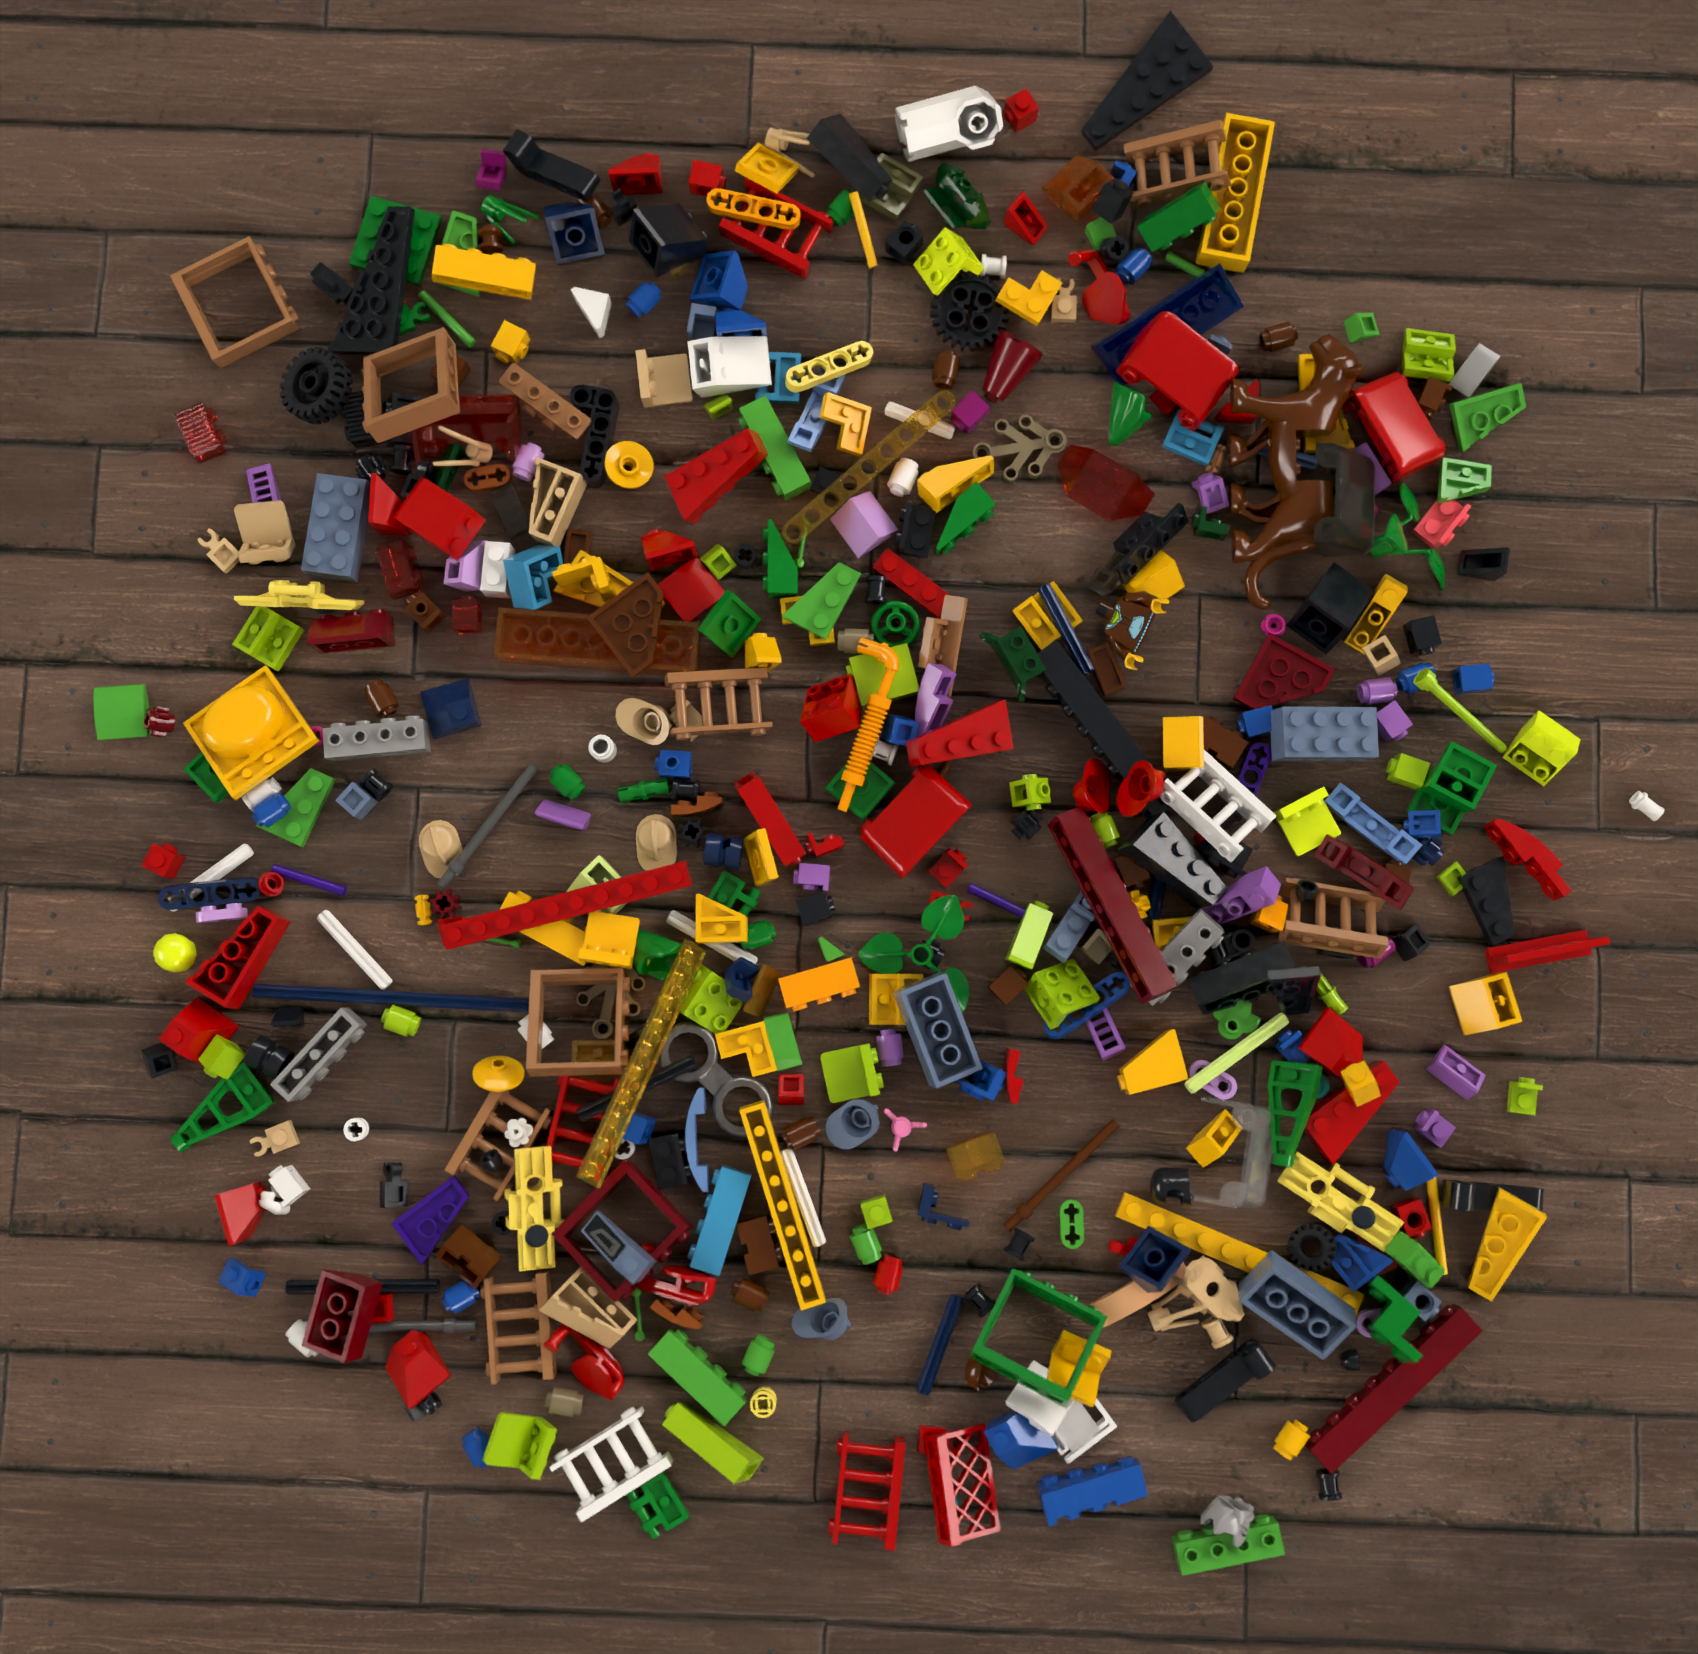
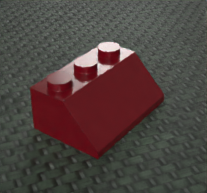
M383 609L370 610V614L362 615L359 612H347L343 617H335V615L331 614L321 615L320 619L311 621L307 645L321 654L395 646L393 617Z
M322 1270L301 1346L343 1363L362 1358L383 1282L362 1274Z

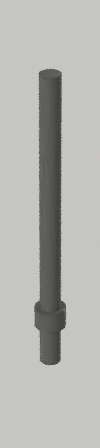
M531 764L528 765L456 859L453 858L447 865L449 868L437 882L439 886L446 889L456 874L460 875L465 868L464 864L538 769Z
M445 1318L444 1321L378 1322L371 1324L369 1332H410L411 1330H416L419 1332L444 1331V1334H456V1331H476L477 1320Z

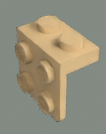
M282 501L238 504L235 506L234 513L243 541V545L238 552L240 563L259 564L267 560L282 562L291 557L296 545L285 504Z

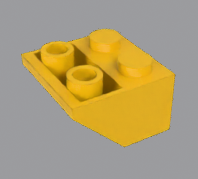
M1507 972L1493 973L1448 986L1463 1035L1499 1029L1523 1022Z

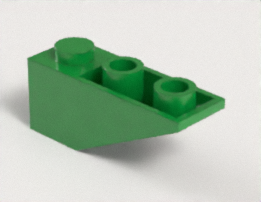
M977 481L957 497L936 547L935 554L937 557L942 553L948 554L956 547L955 542L961 537L964 539L969 537L975 531L974 526L980 521L983 524L986 523L994 515L993 511L996 503Z
M768 519V527H763V542H768V551H763V566H768V576H763V591H767L768 598L797 597L798 568L772 519Z

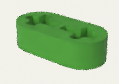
M1070 1198L1062 1201L1059 1206L1060 1240L1069 1249L1080 1247L1084 1241L1083 1208L1078 1201ZM1069 1204L1078 1209V1212L1073 1213V1222H1069V1215L1064 1213V1209L1069 1208ZM1070 1226H1073L1074 1233L1079 1235L1072 1244H1070L1068 1239H1065V1235L1070 1233Z

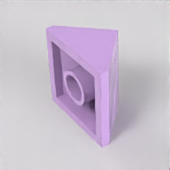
M871 491L850 498L830 518L832 524L858 559L899 531Z

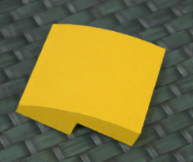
M1052 581L1050 585L1071 625L1075 628L1083 622V619L1055 581ZM1039 592L1012 610L1041 651L1062 637Z
M869 974V1025H905L893 991L923 979V974Z

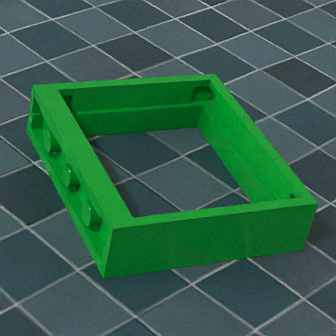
M1012 1269L972 1350L970 1358L1065 1408L1107 1316L1096 1310L1097 1307L1090 1305L1087 1307L1079 1303L1080 1300L1069 1293L1064 1295L1056 1291V1287L1046 1281L1041 1283L1033 1279V1276L1027 1271L1024 1273L1020 1270ZM1014 1286L1094 1326L1066 1388L985 1347Z

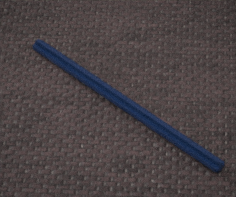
M254 984L252 988V996L254 998L529 1012V999L268 984Z

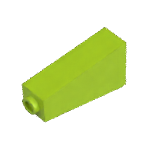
M686 1402L672 1404L665 1413L666 1420L662 1425L734 1484L750 1480L764 1459Z

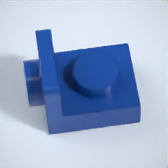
M1115 161L1112 166L1111 176L1117 178L1116 180L1125 182L1128 188H1131L1137 171L1133 170L1132 166L1127 163Z
M1440 810L1408 811L1409 820H1404V831L1414 839L1441 837Z
M1286 1030L1278 1037L1279 1042L1274 1045L1287 1062L1304 1064L1310 1059L1298 1049V1046L1303 1041L1300 1030Z

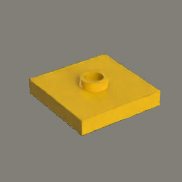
M757 143L736 164L735 171L778 194L798 173L800 165Z
M766 829L756 830L744 838V846L755 886L759 887L777 879L778 873Z

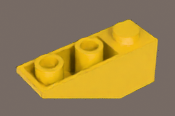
M1386 573L1344 640V643L1365 654L1363 647L1376 640L1408 592L1405 584Z

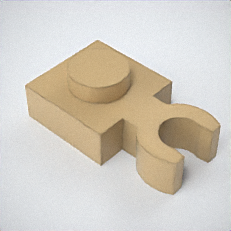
M1070 279L1068 288L1060 286L1057 292L1058 295H1055L1051 302V322H1076L1077 296L1070 295L1074 288L1073 279Z
M208 529V533L212 536L211 540L205 542L199 537L198 542L206 549H211L206 555L227 574L239 562V551L226 538L220 541L218 534L212 529Z
M292 1120L266 1129V1138L258 1136L249 1141L250 1144L260 1142L262 1145V1149L254 1153L256 1157L265 1155L270 1148L273 1154L300 1144Z

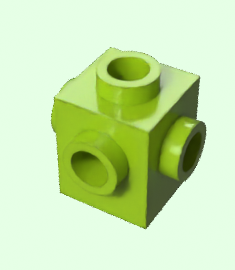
M1037 774L1023 775L1022 780L1009 782L1012 807H1026L1027 811L1042 809L1041 805L1051 803L1048 778H1037Z

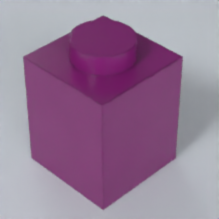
M972 390L951 411V423L958 431H964L968 435L988 416L990 406Z

